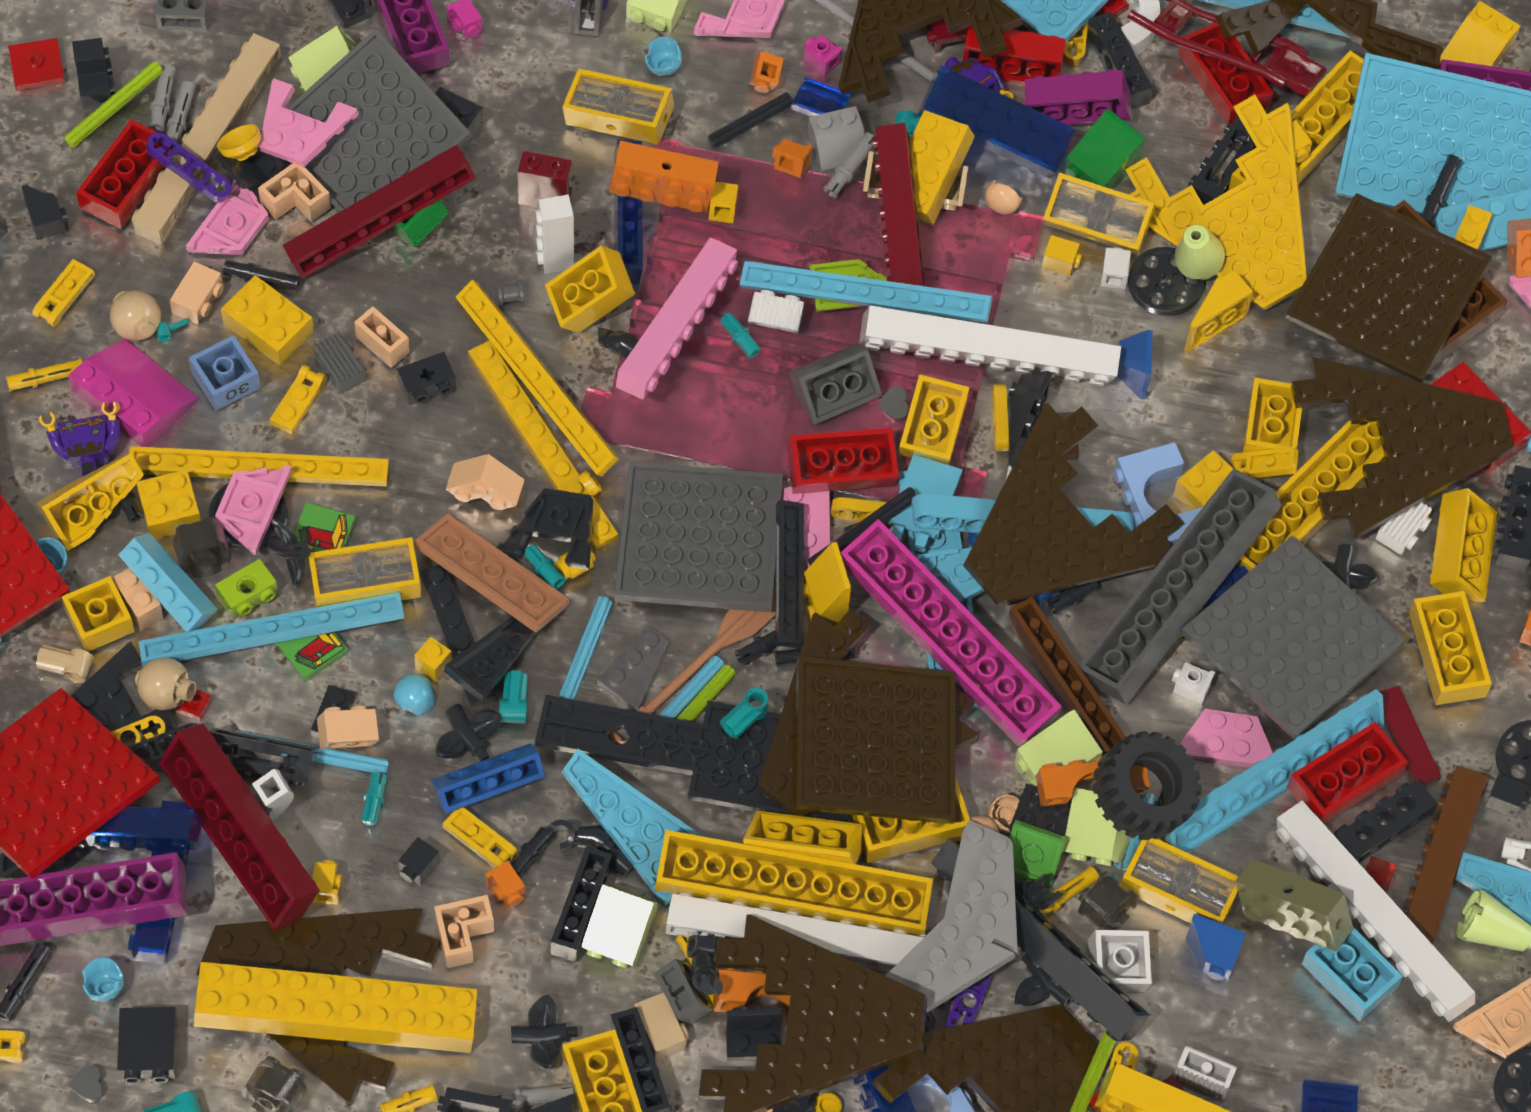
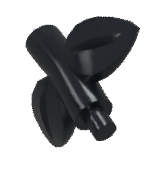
M274 519L272 524L277 536H272L267 540L266 548L269 553L286 559L292 584L295 588H298L305 571L304 559L310 555L311 550L306 543L297 541L296 535L283 523Z
M1340 544L1337 549L1335 563L1321 562L1351 590L1352 588L1362 590L1370 587L1380 579L1379 573L1370 565H1353L1356 552L1355 546Z
M455 704L448 708L445 715L453 730L439 738L435 749L437 757L457 758L463 755L467 749L473 757L477 756L480 761L489 759L490 756L486 751L488 746L484 740L489 739L496 733L502 716L495 711L483 710L476 713L469 721L461 704Z
M1025 954L1021 961L1027 966L1026 972L1031 977L1024 979L1018 986L1015 994V1005H1037L1047 995L1053 997L1064 1007L1070 1005L1072 1001L1068 998V993L1062 987L1053 984L1048 978L1049 975L1043 969L1034 966L1029 960L1030 957Z
M548 994L543 995L529 1009V1026H511L512 1045L531 1046L530 1057L532 1061L540 1068L553 1069L559 1062L561 1049L557 1043L567 1042V1038L578 1037L577 1026L566 1027V1023H558L559 1014L554 1000Z

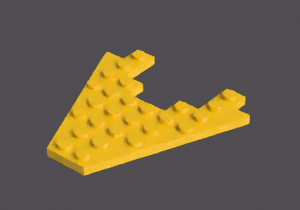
M1253 95L1234 106V110L1257 147L1236 159V163L1247 181L1203 205L1192 185L1169 197L1147 157L1125 169L1136 188L1134 192L1128 195L1152 202L1155 205L1148 228L1175 247H1177L1183 234L1189 227L1200 225L1206 228L1221 241L1225 251L1223 267L1215 276L1227 275L1235 270L1253 291L1251 301L1265 311L1298 292L1308 275L1291 109L1288 103L1266 114L1256 95Z

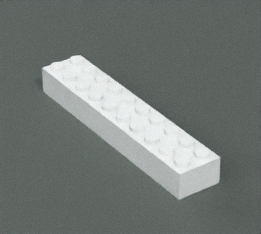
M869 306L863 313L859 344H864L865 348L869 350H880V347L889 348L890 352L894 354H905V351L914 352L915 356L919 358H930V355L940 357V360L944 362H955V359L965 361V364L969 366H980V363L988 364L990 369L1003 371L1005 367L1013 368L1015 373L1028 374L1030 371L1052 372L1051 379L1055 378V375L1065 377L1064 380L1068 382L1078 383L1081 379L1089 381L1090 385L1100 387L1117 377L1121 346L876 306Z

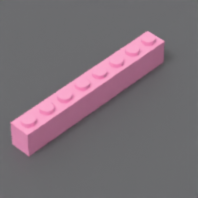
M710 237L618 370L616 388L644 400L649 391L653 392L655 390L658 378L661 374H666L671 358L678 356L682 342L689 340L695 323L700 324L705 313L704 310L706 307L710 308L714 303L716 292L718 290L722 291L727 282V276L734 274L738 266V261L736 260L737 249Z

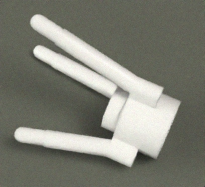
M1505 837L1501 858L1507 859L1506 865L1531 872V868L1517 861L1518 859L1523 860L1526 848L1531 849V841Z

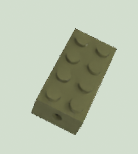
M1255 859L1250 861L1235 881L1244 915L1251 921L1261 922L1269 925L1274 930H1282L1298 939L1308 940L1321 948H1328L1333 951L1339 949L1353 930L1345 893Z

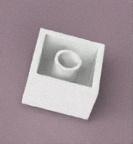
M1095 930L1088 938L1089 958L1125 992H1145L1152 984L1149 931Z

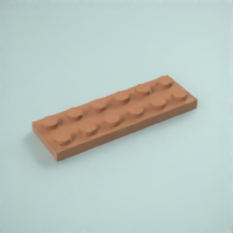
M449 514L445 515L415 540L414 547L536 633L568 606L569 598Z

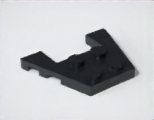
M544 488L524 512L526 516L518 526L514 525L509 531L510 536L504 543L500 542L496 547L507 556L520 559L529 536L571 542L572 544L564 562L568 567L589 570L593 518L592 497L586 494Z
M132 642L127 643L71 695L74 700L110 732L149 716H158L163 719L168 730L178 728V723L170 710H153L141 716L122 683L120 675L142 665L141 658ZM150 720L147 728L141 730L140 724L135 726L139 733H155V730L161 728L160 723L155 724L153 720ZM126 730L122 732L120 739L135 733L131 730Z

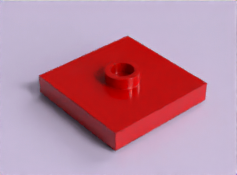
M57 38L8 46L16 91L65 83Z

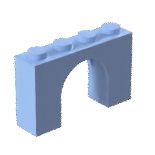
M1175 442L1117 459L1113 475L1116 483H1120L1122 486L1123 500L1126 505H1130L1135 527L1139 526L1156 512L1147 503L1144 491L1154 483L1179 477L1182 474L1184 462ZM1203 507L1176 514L1183 524L1166 538L1171 546L1174 545Z

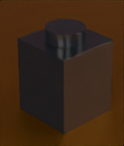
M1498 773L1485 807L1516 818L1519 810L1525 811L1530 796L1526 795V791L1529 785Z
M417 837L398 860L401 877L409 883L414 881L421 886L440 863V853L437 849Z

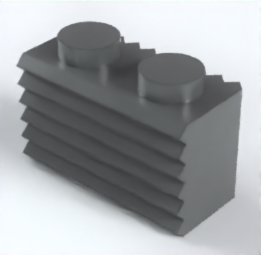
M340 332L332 334L331 337H327L313 345L314 358L338 394L365 381V371L367 370L361 357L356 358L354 355V347L349 338L344 339Z

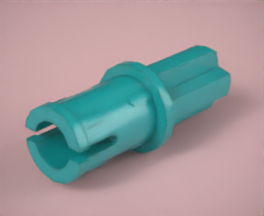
M726 313L720 319V323L733 337L732 342L737 343L749 359L757 356L762 348L751 337L749 329L744 328L732 313Z
M532 544L525 549L524 555L536 568V573L542 575L553 588L558 589L565 583L566 578L553 565L554 561L551 558H547L536 545Z
M377 772L371 774L368 791L363 796L365 804L361 821L367 826H374L376 824L380 805L385 800L383 793L388 777L383 774L382 778L379 779L381 773Z

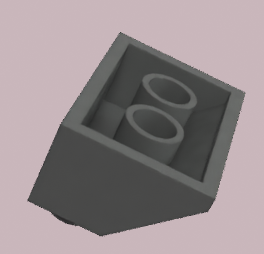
M857 343L789 372L795 394L813 425L882 396L869 351Z

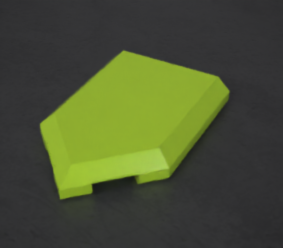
M860 259L809 265L812 271L887 281V277L881 273L878 274ZM814 298L816 311L864 306Z

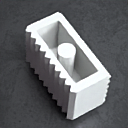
M761 290L760 293L754 292L748 326L798 336L804 312V302L800 301L799 297L786 295L785 298L775 296L774 292L768 290Z
M1421 502L1381 526L1376 540L1400 555H1403L1407 549L1411 551L1419 540L1417 534L1420 530L1425 532L1432 522V519L1429 518L1432 508Z
M1186 1045L1176 1067L1174 1077L1179 1082H1184L1185 1085L1189 1084L1190 1087L1194 1086L1195 1089L1204 1090L1205 1094L1209 1092L1210 1096L1215 1095V1098L1220 1097L1223 1100L1237 1067Z

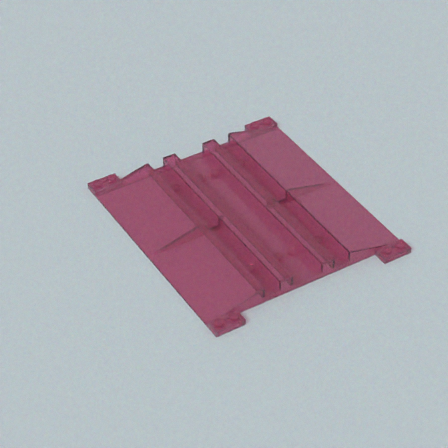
M661 138L659 145L654 144L653 148L718 161L715 182L737 184V201L733 223L708 220L710 203L707 213L692 212L689 209L668 207L665 204H661L658 226L655 236H652L647 253V266L638 298L635 299L628 333L640 340L710 237L737 249L736 260L738 261V266L733 275L729 274L727 276V282L723 290L716 292L714 303L710 308L706 307L700 324L695 323L691 337L688 341L684 340L682 342L678 356L671 358L666 374L659 376L655 390L653 392L649 391L644 400L616 388L618 370L626 360V358L621 356L619 357L611 392L592 388L586 389L581 412L605 442L739 471L783 474V480L791 481L786 447L791 435L892 428L898 472L907 471L912 458L899 455V446L907 417L904 420L896 421L877 408V404L889 389L899 386L906 391V403L909 414L920 374L969 387V396L950 466L962 469V476L954 496L981 498L987 472L962 467L985 364L980 363V366H969L963 360L955 359V362H944L938 356L930 355V358H919L915 356L914 352L905 351V354H894L890 352L889 348L880 347V350L868 349L882 396L813 425L795 394L789 372L851 345L859 344L863 313L869 306L816 311L814 298L796 296L800 298V301L804 302V312L799 333L748 323L754 292L760 293L761 291L741 288L739 285L745 261L810 270L809 265L860 259L878 274L881 273L885 277L891 276L890 268H886L884 253L889 252L888 244L884 245L882 230L886 229L885 221H882L880 216V206H884L883 197L882 199L867 197L868 192L863 191L864 182L851 180L844 185L836 198H832L828 195L830 190L827 193L823 190L824 186L833 177L830 175L805 171L803 176L799 178L773 169L774 164L684 146L681 145V141ZM963 203L962 207L956 206V211L941 209L934 225L918 219L925 287L991 296L992 304L988 323L968 322L994 326L1009 258L1034 263L1044 216L1021 211L1019 214L1003 215L990 208ZM775 293V296L785 298V296L787 295ZM726 313H732L744 328L749 329L751 337L762 348L757 356L749 359L737 343L732 342L733 337L720 323V319ZM897 480L894 486L836 491L888 502L897 496L900 490Z

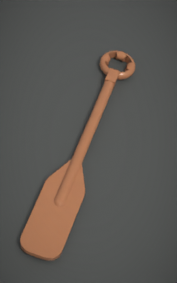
M776 569L771 612L730 609L724 617L715 641L637 712L652 714L722 648L752 638L775 617ZM610 732L608 735L614 744L621 745L627 742L623 741L622 737L617 733Z

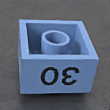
M234 335L189 357L191 373L215 411L261 388L258 371Z

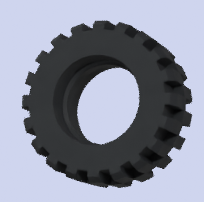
M1146 731L1138 732L1135 735L1131 734L1122 739L1100 758L1097 763L1098 768L1094 770L1093 779L1097 781L1092 785L1093 793L1098 795V799L1095 802L1098 808L1102 807L1104 811L1102 816L1105 820H1111L1114 823L1112 827L1117 831L1124 830L1126 831L1125 835L1131 838L1139 835L1140 840L1158 839L1174 831L1193 815V811L1200 802L1197 797L1201 795L1202 786L1197 781L1201 777L1199 770L1195 771L1193 765L1196 763L1193 757L1189 758L1185 753L1187 750L1182 745L1177 746L1175 739L1169 736L1162 738V734L1158 732L1150 734ZM1132 765L1147 768L1157 776L1164 792L1162 806L1148 804L1136 794L1130 781Z

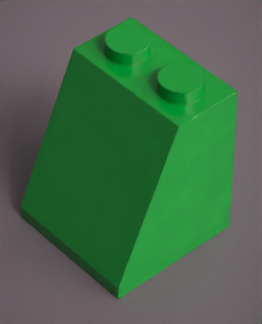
M1107 109L1066 157L1064 172L1069 176L1113 190L1128 176L1125 169L1141 160L1145 137Z

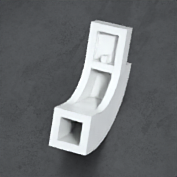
M1126 0L1135 12L1153 22L1160 14L1159 0ZM1133 21L1121 27L1136 56L1149 47L1156 35Z
M277 769L271 770L252 783L256 789L254 796L272 821L290 805L294 798L293 792Z

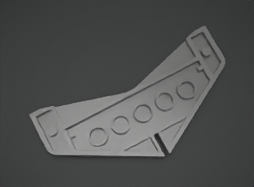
M970 820L962 833L944 919L885 975L926 994L928 997L927 1013L1015 958L1014 952L1018 953L1012 841L1007 836Z

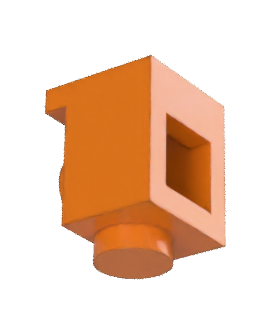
M760 51L753 59L749 84L754 85V89L761 93L772 91L778 85L784 58Z
M783 139L773 149L772 158H775L773 169L801 178L811 163L813 145L808 144L804 146Z
M509 861L504 862L485 874V885L488 889L491 887L498 901L503 900L507 907H514L523 901L526 896L525 885Z

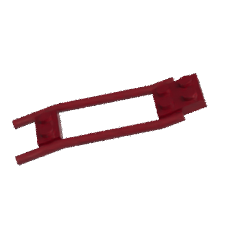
M1166 0L1170 4L1158 15L1154 22L1134 10H1131L1127 16L1128 19L1170 43L1260 75L1281 88L1287 85L1294 92L1306 97L1322 79L1327 70L1324 66L1308 58L1309 52L1276 36L1268 44L1281 48V50L1267 67H1263L1176 35L1192 16L1210 23L1217 22L1216 17L1218 15L1199 9L1185 0Z

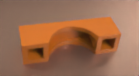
M1100 758L1089 763H1084V760H1074L1064 766H1058L1057 763L1043 765L1035 775L1041 807L1067 804L1077 784L1086 780H1094V770L1098 768L1097 763ZM1132 765L1130 781L1137 795L1145 794L1150 788L1147 768Z
M733 968L718 970L717 976L723 985V990L719 996L716 993L713 994V1011L727 1013L728 1010H732L735 1007H744L750 1000L762 996L775 998L789 1008L790 995H767L764 992L766 974L762 971L741 972Z

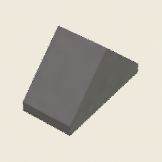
M576 0L574 34L599 36L602 0Z

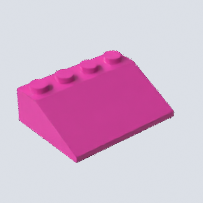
M126 339L87 358L68 375L71 391L99 414L104 415L101 409L103 402L107 401L108 410L113 412V402L117 401L120 405V410L116 413V417L119 418L120 430L140 447H149L199 400V397Z

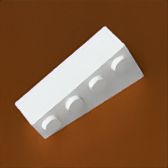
M569 195L538 199V209L535 210L538 265H543L544 274L565 271L574 265V216Z

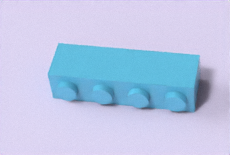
M150 533L134 537L118 555L186 632L203 627L218 610Z

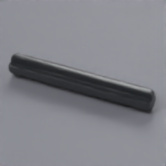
M785 92L709 134V144L713 148L724 144L792 106L793 98L788 92Z

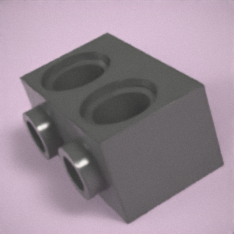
M157 0L155 13L157 28L207 31L208 0Z
M675 958L655 972L654 975L677 1019L693 1024L711 1012L713 1007L706 994L698 991L693 986L690 979V964Z

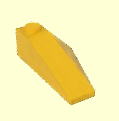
M128 453L56 490L36 502V505L59 541L69 551L89 539L95 533L96 528L105 518H108L114 507L121 499L126 497L144 474L132 453Z

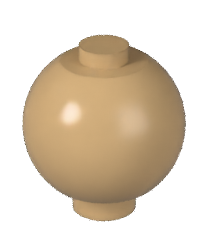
M131 290L119 292L114 297L110 309V322L119 336L130 341H141L149 338L156 332L161 321V311L157 301L151 295L143 291Z
M161 657L151 660L137 672L135 678L139 696L146 705L156 710H171L180 706L184 701L190 702L196 691V683L190 680L186 668L172 658Z

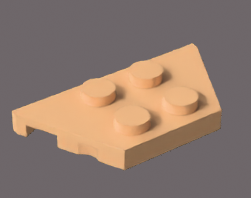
M1531 978L1456 1022L1453 1026L1455 1031L1505 1059L1512 1053L1531 1044Z

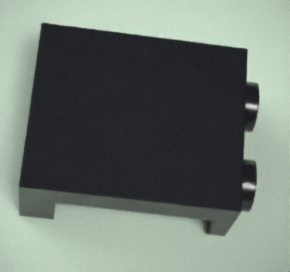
M175 1007L119 1008L117 1072L120 1080H124L126 1083H139L141 1080L165 1083L169 1079L176 1078L174 1068L175 1033L178 1016Z
M447 1087L445 1096L440 1095L437 1112H513V1100Z

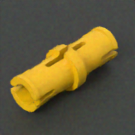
M431 1084L411 1093H408V1091L403 1092V1096L380 1103L382 1112H415L416 1108L434 1101L436 1102L438 1098Z

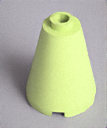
M1193 225L1185 231L1175 250L1176 266L1184 276L1193 280H1207L1217 275L1224 264V247L1216 236L1200 225Z
M1479 889V891L1475 890L1462 910V914L1465 915L1464 923L1458 921L1457 938L1521 952L1526 948H1531V925L1486 891Z

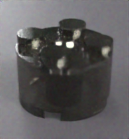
M208 517L191 524H181L176 528L173 547L179 565L186 574L187 572L192 573L195 578L208 577L222 570L221 566L226 561L227 564L231 561L232 553L223 527L217 523L215 518Z
M1105 871L1099 876L1097 883L1091 889L1086 888L1080 894L1078 900L1081 904L1077 913L1080 918L1095 930H1118L1130 917L1126 914L1130 906L1133 909L1137 906L1139 896L1115 875Z
M267 1056L265 1060L259 1062L244 1086L242 1095L246 1101L250 1098L254 1102L252 1107L258 1112H295L307 1092V1086L304 1082L306 1077L300 1070L296 1068L289 1069L282 1065L275 1057Z

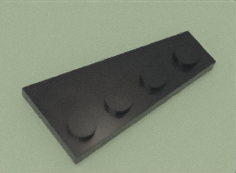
M512 616L445 665L444 672L483 703L533 638L535 632Z

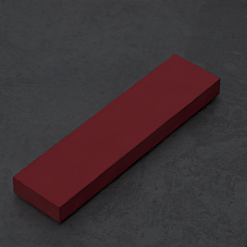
M1400 686L1380 691L1383 695L1384 721L1397 749L1408 761L1406 768L1412 781L1414 782L1418 779L1422 785H1426L1440 780L1441 774Z

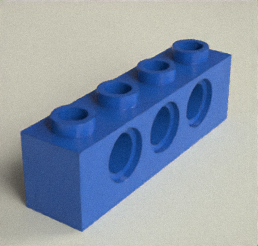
M529 743L431 779V784L437 803L446 814L546 776L538 751Z

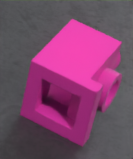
M459 0L446 7L448 23H452L456 32H461L465 39L474 38L483 32L482 17L470 0Z
M822 34L816 39L810 37L804 45L803 60L825 77L841 63L843 49L840 46L836 47Z

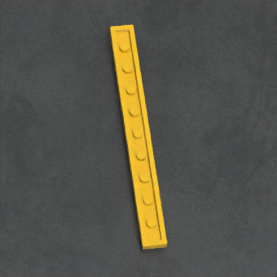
M472 279L459 292L456 299L593 471L602 477L619 460L618 456L481 285Z
M489 340L469 350L468 357L555 489L586 494L592 497L591 544L597 551L618 540L619 534L593 495L589 493L580 481L578 472L491 341Z
M130 446L129 453H132L144 475H166L187 469L189 477L231 479L234 472H252L262 468H267V471L283 469V466L288 465L291 466L292 470L288 482L387 487L389 459Z

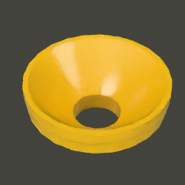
M246 124L234 128L220 138L217 148L227 158L237 159L238 161L246 160L258 150L257 147L261 140L260 130L255 124Z

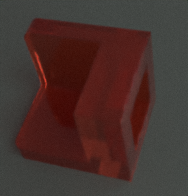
M1371 856L1365 871L1387 894L1396 864Z

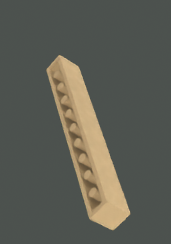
M253 33L249 41L246 40L244 42L239 57L231 62L229 72L225 78L222 77L220 79L215 94L207 99L204 111L201 115L198 114L196 116L193 128L183 136L181 141L183 148L209 167H212L216 161L215 154L219 151L217 148L218 141L226 133L237 128L280 61V44ZM174 155L172 157V161L176 165H183L185 163V159L181 155ZM170 169L162 170L157 177L154 188L146 193L143 205L140 209H136L132 216L135 234L162 245L197 189ZM194 170L192 172L193 177L197 180H203L206 176L202 170Z

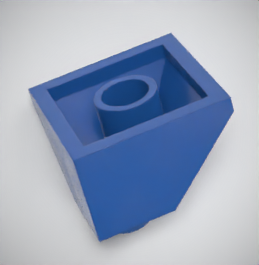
M1146 330L1122 339L1118 345L1121 346L1117 377L1140 399H1146L1151 377L1153 330Z
M1194 914L1186 941L1202 972L1207 973L1209 977L1215 980L1229 981L1246 933Z

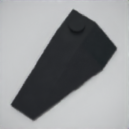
M1042 371L1021 374L1018 383L1013 382L1008 396L1012 397L1009 417V449L1006 478L1048 398L1052 372Z

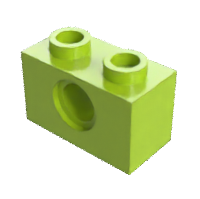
M261 559L254 561L215 584L217 597L233 620L239 616L248 615L254 607L261 603L270 602L278 594L277 582ZM245 589H253L251 593H243Z

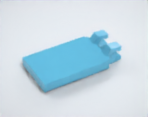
M913 454L899 493L911 487L917 495L927 493L954 496L962 476V469ZM912 504L889 520V524L894 525L892 533L900 542L903 539L905 530L919 533L914 552L918 554H925L930 537L938 539L941 530L915 526L913 523Z

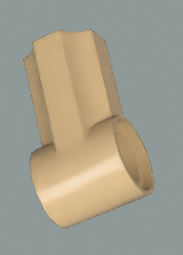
M43 644L37 655L36 666L39 669L62 674L72 682L84 683L94 657L82 649L76 648L67 651Z

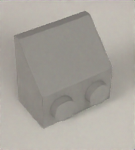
M856 106L809 117L807 133L811 145H813L821 173L834 171L837 166H841L864 137L863 124ZM868 155L861 164L867 163Z

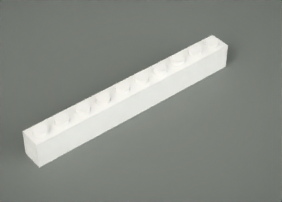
M1300 801L1277 817L1276 832L1279 838L1284 843L1288 842L1294 848L1293 852L1301 862L1305 861L1310 866L1312 875L1318 881L1322 880L1327 887L1345 893L1350 917L1352 919L1356 918L1362 924L1363 932L1369 938L1373 937L1379 943L1378 947L1387 958L1391 957L1396 962V968L1404 977L1408 976L1413 981V986L1417 993L1422 997L1426 996L1430 1000L1431 1007L1438 1016H1444L1450 1022L1475 1004V991L1303 801Z
M688 893L672 894L665 934L682 935V937H685V935L716 938V943L717 938L744 939L746 915H752L864 967L883 972H889L926 936L908 935L907 932L902 930L885 931L873 925L866 927L856 926L849 921L833 922L821 916L804 917L792 911L785 913L775 912L769 907L752 908L747 907L746 904L741 902L723 903L712 897L700 899Z

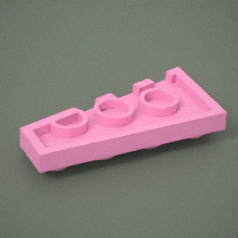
M792 487L782 489V500L804 503L805 572L810 567L808 559L830 544V491L792 494Z

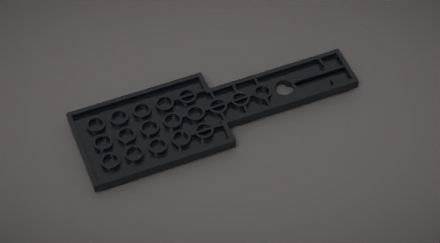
M545 695L535 739L536 747L568 753H575L579 749L590 757L692 775L688 800L752 812L765 811L791 815L758 790L759 781L781 716L779 713L768 712L764 718L756 720L742 735L735 739L731 738L720 725V721L736 707L735 705L708 700L703 724ZM615 728H623L629 735V739L626 743L617 745L609 740V733L613 732ZM818 812L809 817L847 822L849 814Z

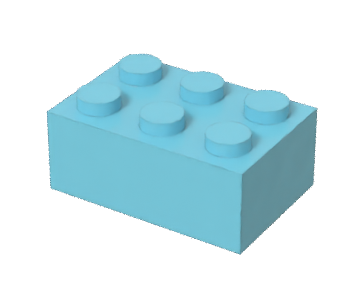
M1354 927L1337 951L1321 948L1315 944L1306 952L1302 965L1359 1022L1398 988L1403 977Z

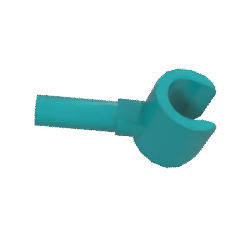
M188 318L169 325L166 322H161L156 332L158 341H169L172 338L171 331L189 324Z

